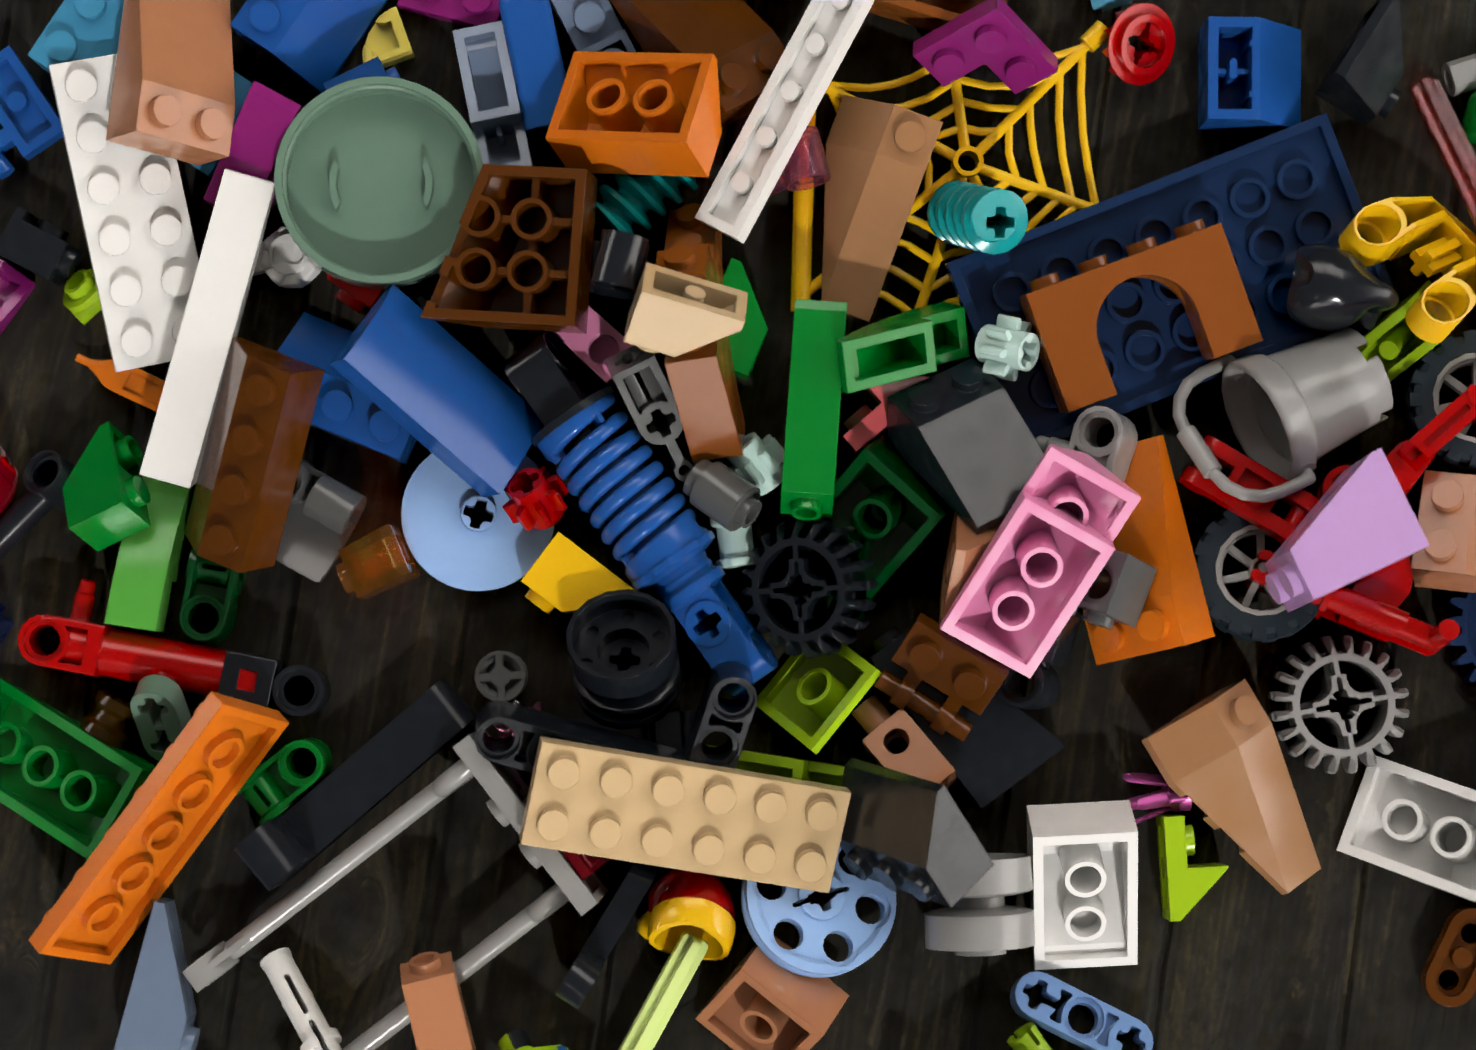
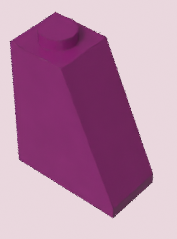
M254 80L232 130L229 157L220 159L204 196V200L214 208L223 172L226 168L274 182L276 158L281 141L293 119L303 109L301 105ZM274 193V197H273V200H272V204H273V202H274V200H275V198H276L275 193Z

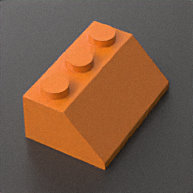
M574 51L545 139L566 168L587 169L590 173L709 177L722 134L717 58L714 54Z

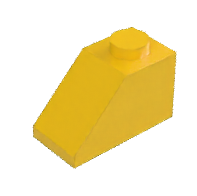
M560 532L555 535L521 580L530 588L525 597L548 615L554 607L562 613L576 612L587 600L607 591L627 589L636 591Z

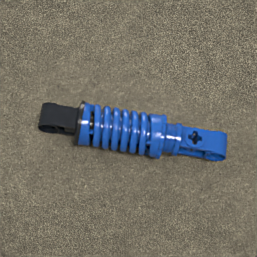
M546 331L503 362V368L513 386L525 397L544 425L531 439V443L535 448H539L547 461L555 465L558 464L556 474L562 480H569L567 490L570 495L581 496L578 502L579 508L583 512L591 513L590 524L592 527L603 529L601 532L603 543L614 545L612 556L615 560L622 561L626 566L625 574L632 583L631 587L636 591L652 587L658 593V597L663 600L662 603L665 604L670 614L674 613L689 638L708 662L711 670L719 663L726 661L738 662L746 666L751 672L753 682L755 683L776 669L778 662L773 650L767 641L755 631V628L740 608L738 602L721 581L726 573L720 565L714 566L712 560L707 557L708 554L705 550L715 538L713 532L697 524V513L694 509L687 508L681 513H677L686 505V497L682 493H676L669 498L666 497L675 488V481L669 476L655 482L654 479L663 473L664 466L658 460H654L647 466H644L643 463L652 457L653 450L647 444H643L635 450L632 448L642 438L638 429L631 428L624 434L615 437L628 424L630 418L627 412L619 411L616 407L617 398L613 387L607 386L591 393L573 367L563 346L554 336ZM717 612L721 617V621L711 628L707 624L706 619L711 614ZM730 683L722 687L732 696H736L745 690V687L738 683Z

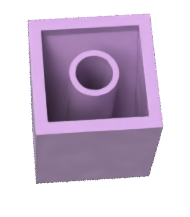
M1382 448L1369 453L1344 470L1265 564L1269 573L1265 576L1267 588L1277 604L1283 603L1288 613L1430 546Z

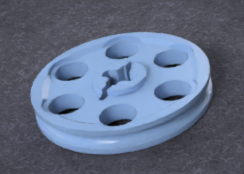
M841 846L839 847L838 856L842 849ZM837 856L830 892L827 894L841 889L845 892L838 893L830 898V901L823 905L824 911H822L819 904L811 905L810 902L793 907V905L801 903L808 898L814 891L782 886L781 896L776 900H769L759 893L757 882L742 880L741 907L744 921L751 937L769 959L792 973L812 978H826L842 975L855 969L873 957L882 947L894 923L897 905L896 891L889 890L877 881L868 878L861 880L855 875L846 873L840 867ZM860 897H869L878 904L880 917L875 924H867L857 916L855 905ZM788 922L798 930L799 943L795 949H783L776 943L773 934L777 923ZM828 934L840 935L848 944V956L844 961H833L824 952L823 943Z

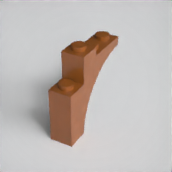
M692 203L684 205L679 209L669 210L664 250L657 251L656 265L724 285L722 233L702 224L694 218L701 204ZM729 336L676 357L665 355V368L692 462L743 455L746 423L735 377Z

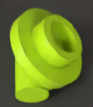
M92 268L75 272L65 283L63 304L85 325L101 310Z

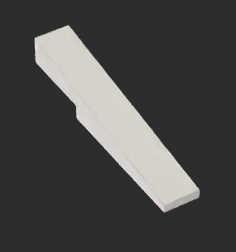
M227 168L224 169L139 475L186 488H191L197 483L232 339L238 336L274 197L275 186L273 181Z

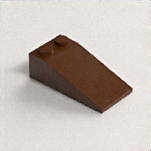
M610 0L644 52L710 53L715 55L718 64L721 128L751 113L785 50L774 30L743 0Z

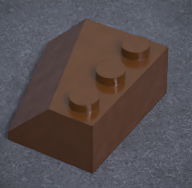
M483 164L459 223L461 226L449 256L446 255L438 273L440 278L431 300H427L420 318L483 328L586 334L598 179L587 169Z

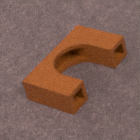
M1202 218L1174 228L1173 231L1176 239L1164 244L1157 245L1153 236L1125 246L1128 257L1109 263L1106 254L1076 264L1079 275L1060 281L1058 272L1028 282L1031 292L1019 296L1018 299L1026 321L1032 323L1030 332L1036 334L1039 339V357L1059 413H1069L1117 395L1099 345L1097 318L1101 305L1107 295L1117 285L1127 279L1144 278L1154 280L1169 288L1179 298L1187 313L1203 360L1215 359L1263 341L1221 223L1206 228Z

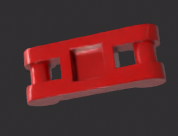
M1205 436L1204 441L1219 463L1232 470L1228 477L1230 481L1245 488L1261 490L1288 482L1287 479L1212 436ZM1195 464L1193 467L1187 466L1179 478V481L1191 491L1206 496L1267 532L1281 544L1284 543L1319 501L1317 497L1304 489L1281 498V500L1291 506L1283 520L1270 512L1277 500L1266 503L1242 501L1223 492L1210 478L1205 479Z

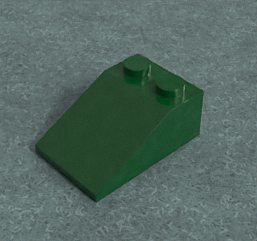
M882 434L865 447L835 482L832 517H820L814 520V522L822 519L832 521L833 530L840 527L850 530L848 543L859 541L864 544L858 558L860 560L870 559L875 562L869 570L865 571L866 579H873L879 583L876 588L867 590V597L873 599L953 509L887 442V436ZM789 560L785 565L787 570H789ZM826 560L827 568L835 575L834 570ZM804 584L811 592L824 589L823 586ZM838 594L833 597L830 603V609L833 612L836 607Z

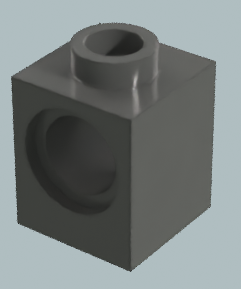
M1115 550L1078 605L1079 608L1085 610L1082 619L1112 630L1114 622L1135 628L1157 568L1130 554Z

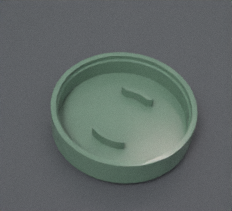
M385 76L362 77L340 83L322 92L312 99L293 119L286 130L277 153L274 172L275 196L282 220L292 239L301 252L319 269L340 281L358 287L387 289L389 285L394 284L397 288L422 282L439 273L446 255L449 256L460 229V219L483 166V161L476 138L461 114L443 97L429 88L405 79Z

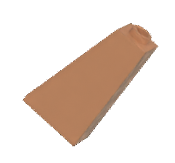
M435 951L423 952L413 956L409 962L400 964L401 986L417 1050H476L451 951L442 954Z

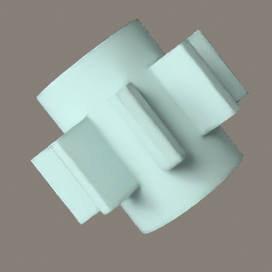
M998 314L996 325L986 324L980 329L975 341V355L980 362H984L983 373L1015 382L1017 381L1018 370L1028 372L1035 366L1039 357L1040 342L1036 334L1030 333L1032 323L1021 321V318Z
M755 432L747 434L744 438L743 455L726 457L732 464L729 468L757 486L761 491L760 496L769 493L782 482L783 466L781 463L784 459V448L770 434L762 440Z

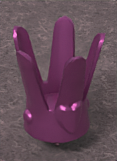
M1134 772L1122 774L1123 779L1127 782L1161 786V790L1126 799L1130 800L1132 810L1163 807L1135 819L1136 824L1167 811L1178 813L1191 810L1193 801L1187 795L1179 797L1167 785L1162 775Z

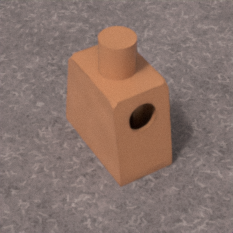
M873 695L852 712L853 717L868 734L862 740L864 748L879 766L942 784L946 789L957 781L956 770L904 709H899L892 715L879 698ZM903 738L909 746L904 752L893 754L888 748V744L893 739Z

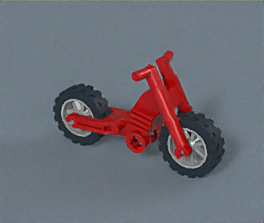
M1476 330L1462 332L1460 336L1453 337L1451 335L1445 338L1424 355L1412 373L1409 386L1406 389L1405 402H1407L1406 420L1408 426L1412 425L1415 435L1411 439L1399 443L1386 456L1405 496L1433 459L1440 463L1445 461L1452 464L1453 469L1460 471L1476 469V438L1466 435L1470 426L1476 425ZM1471 366L1472 384L1466 387L1450 374L1458 368ZM1442 383L1460 395L1453 402L1439 405V391ZM1343 465L1331 470L1323 480L1315 497L1320 500L1341 473L1351 465ZM1275 503L1270 512L1284 520L1289 510L1285 509V505ZM1227 510L1222 516L1208 525L1194 551L1211 621L1215 623L1214 626L1220 631L1237 636L1236 639L1251 642L1253 640L1269 643L1284 637L1287 638L1305 627L1313 618L1319 619L1320 616L1384 643L1392 642L1424 656L1435 655L1447 643L1457 638L1460 633L1458 623L1452 619H1445L1432 626L1410 617V613L1398 608L1407 598L1412 588L1413 574L1410 556L1353 582L1351 589L1342 587L1288 613L1284 604H1277L1272 598L1265 582V576L1269 574L1265 564L1274 554L1272 551L1265 550V535L1272 537L1267 532ZM1256 535V558L1252 560L1235 547L1234 544L1244 538ZM1226 554H1230L1247 567L1248 570L1222 576L1223 561ZM1246 581L1244 588L1247 590L1242 604L1230 595L1225 585ZM1263 593L1267 594L1273 606L1272 609L1266 610L1249 608L1254 595Z

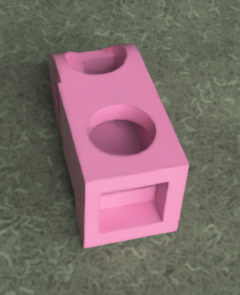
M588 305L586 334L553 333L606 387L612 386L615 389L616 385L604 360L634 345L625 343L624 336ZM630 359V360H628L627 362H628V364H630V363H632L633 361H632V359Z

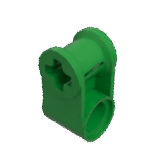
M310 737L295 740L285 745L269 760L259 764L237 795L242 794L261 817L259 824L262 825L267 820L286 813L300 801L299 798L327 776L333 763L332 753L328 745L320 739ZM300 748L309 749L316 757V769L311 776L301 774L294 765L295 754Z

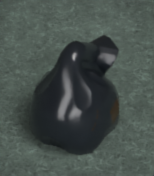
M1309 244L1299 248L1287 299V312L1290 315V319L1298 327L1308 331L1326 333L1343 330L1356 322L1365 329L1373 330L1381 318L1382 312L1396 307L1399 300L1398 293L1390 285L1377 279L1351 252L1325 244Z

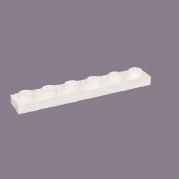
M811 0L694 218L718 232L743 244L745 243L875 0Z

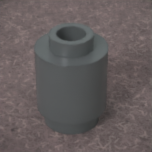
M707 459L701 460L689 472L683 485V493L689 496L691 505L731 532L740 527H749L756 520L762 508V503L759 501L760 489L720 461L712 463Z

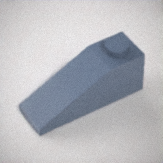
M163 897L154 901L114 1050H196L200 1028L193 1027L197 1010L192 985L182 973L188 965L175 899Z

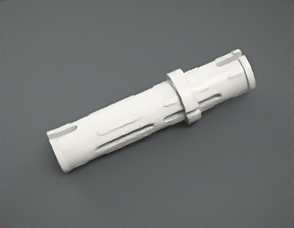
M287 947L279 948L266 955L260 961V966L269 978L283 1009L286 1011L303 1043L300 1050H323L313 1030L316 1031L325 1050H342L340 1046L342 1037L336 1028H330L312 991L297 967L290 949ZM289 985L292 986V988H293V990H294V992H295L297 998L299 999V1001H300V1003H301V1005H302V1007H303V1009H304V1011H305L306 1014H304L303 1011H302V1009L300 1008V1006H299V1004H298V1002H297V1000H296L294 994L292 993V991H291Z

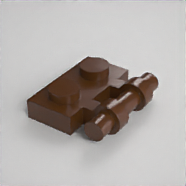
M920 613L891 661L907 670L903 679L884 669L874 687L890 696L889 703L903 710L906 706L930 721L929 728L943 735L946 731L963 742L971 731L973 724L959 716L957 712L964 705L981 716L1006 679L1010 668L940 630L939 623ZM922 680L948 695L942 704L916 689Z

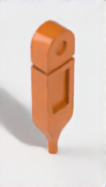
M80 353L77 354L75 361L89 367L104 387L157 412L165 384L164 380L139 368L115 372L112 359H91Z

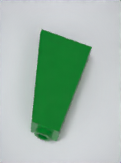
M795 299L780 514H791L794 518L811 521L820 517H832L842 389L837 341L845 337L847 302Z

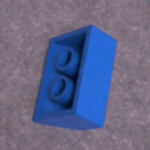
M247 0L230 25L240 39L322 93L326 91L323 83L338 75L389 0Z
M304 312L277 352L325 370L311 425L407 465L417 440L329 364L353 332Z

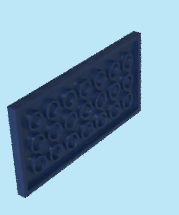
M1324 113L1026 231L1018 245L1006 253L993 255L976 251L944 265L959 304L965 307L966 321L975 342L978 332L984 325H996L998 314L1021 318V321L1027 322L1018 297L1031 292L1028 284L1030 281L1058 272L1060 281L1079 275L1076 264L1106 254L1109 263L1128 257L1125 246L1153 236L1157 245L1164 244L1176 239L1173 231L1174 228L1202 218L1206 228L1221 223L1263 338L1261 342L1228 354L1233 355L1235 359L1250 354H1263L1267 356L1325 334L1298 327L1290 319V315L1287 312V299L1296 255L1300 247L1309 244H1325L1340 248L1338 242L1339 235L1357 213L1363 209L1328 115ZM1384 261L1377 265L1366 267L1377 279L1394 289ZM1132 278L1117 285L1107 295L1101 305L1097 318L1099 345L1117 395L1069 413H1059L1040 357H1038L1035 366L1030 371L1018 370V377L1015 382L994 378L1004 387L1035 439L1039 435L1063 439L1071 436L1078 416L1086 409L1094 406H1106L1121 415L1175 394L1184 378L1199 367L1218 358L1203 360L1184 306L1169 288L1154 280ZM1223 371L1204 379L1199 384L1221 376Z

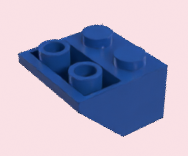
M1208 16L1198 30L1197 131L1278 132L1301 123V30L1261 17Z

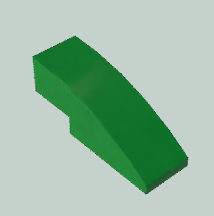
M947 302L931 304L869 324L837 341L842 392L849 394L935 372L939 364L970 357L965 307Z

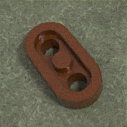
M1474 907L1459 908L1448 916L1421 972V986L1424 993L1432 1001L1445 1007H1458L1467 1003L1476 991V935L1469 942H1465L1461 937V930L1466 924L1472 923L1476 929V908ZM1451 970L1454 976L1453 983L1447 988H1442L1439 984V976L1443 971Z

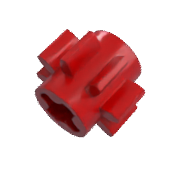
M542 466L540 469L530 467L518 471L512 476L507 487L504 489L510 500L502 506L513 523L520 522L528 532L532 528L544 530L554 526L562 518L564 510L568 508L561 498L568 493L567 487L558 474L551 476L545 466Z

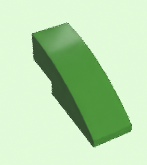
M142 475L151 497L150 503L147 504L151 526L121 540L104 623L164 632L172 581L177 582L192 487L186 488Z

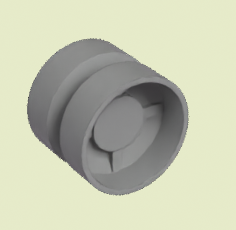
M987 853L994 865L952 908H937L924 913L925 948L936 951H954L956 956L980 957L1003 955L1007 953V950L1034 946V910L1023 906L1006 905L1004 901L1006 896L1022 894L1033 890L1032 855L1024 853Z

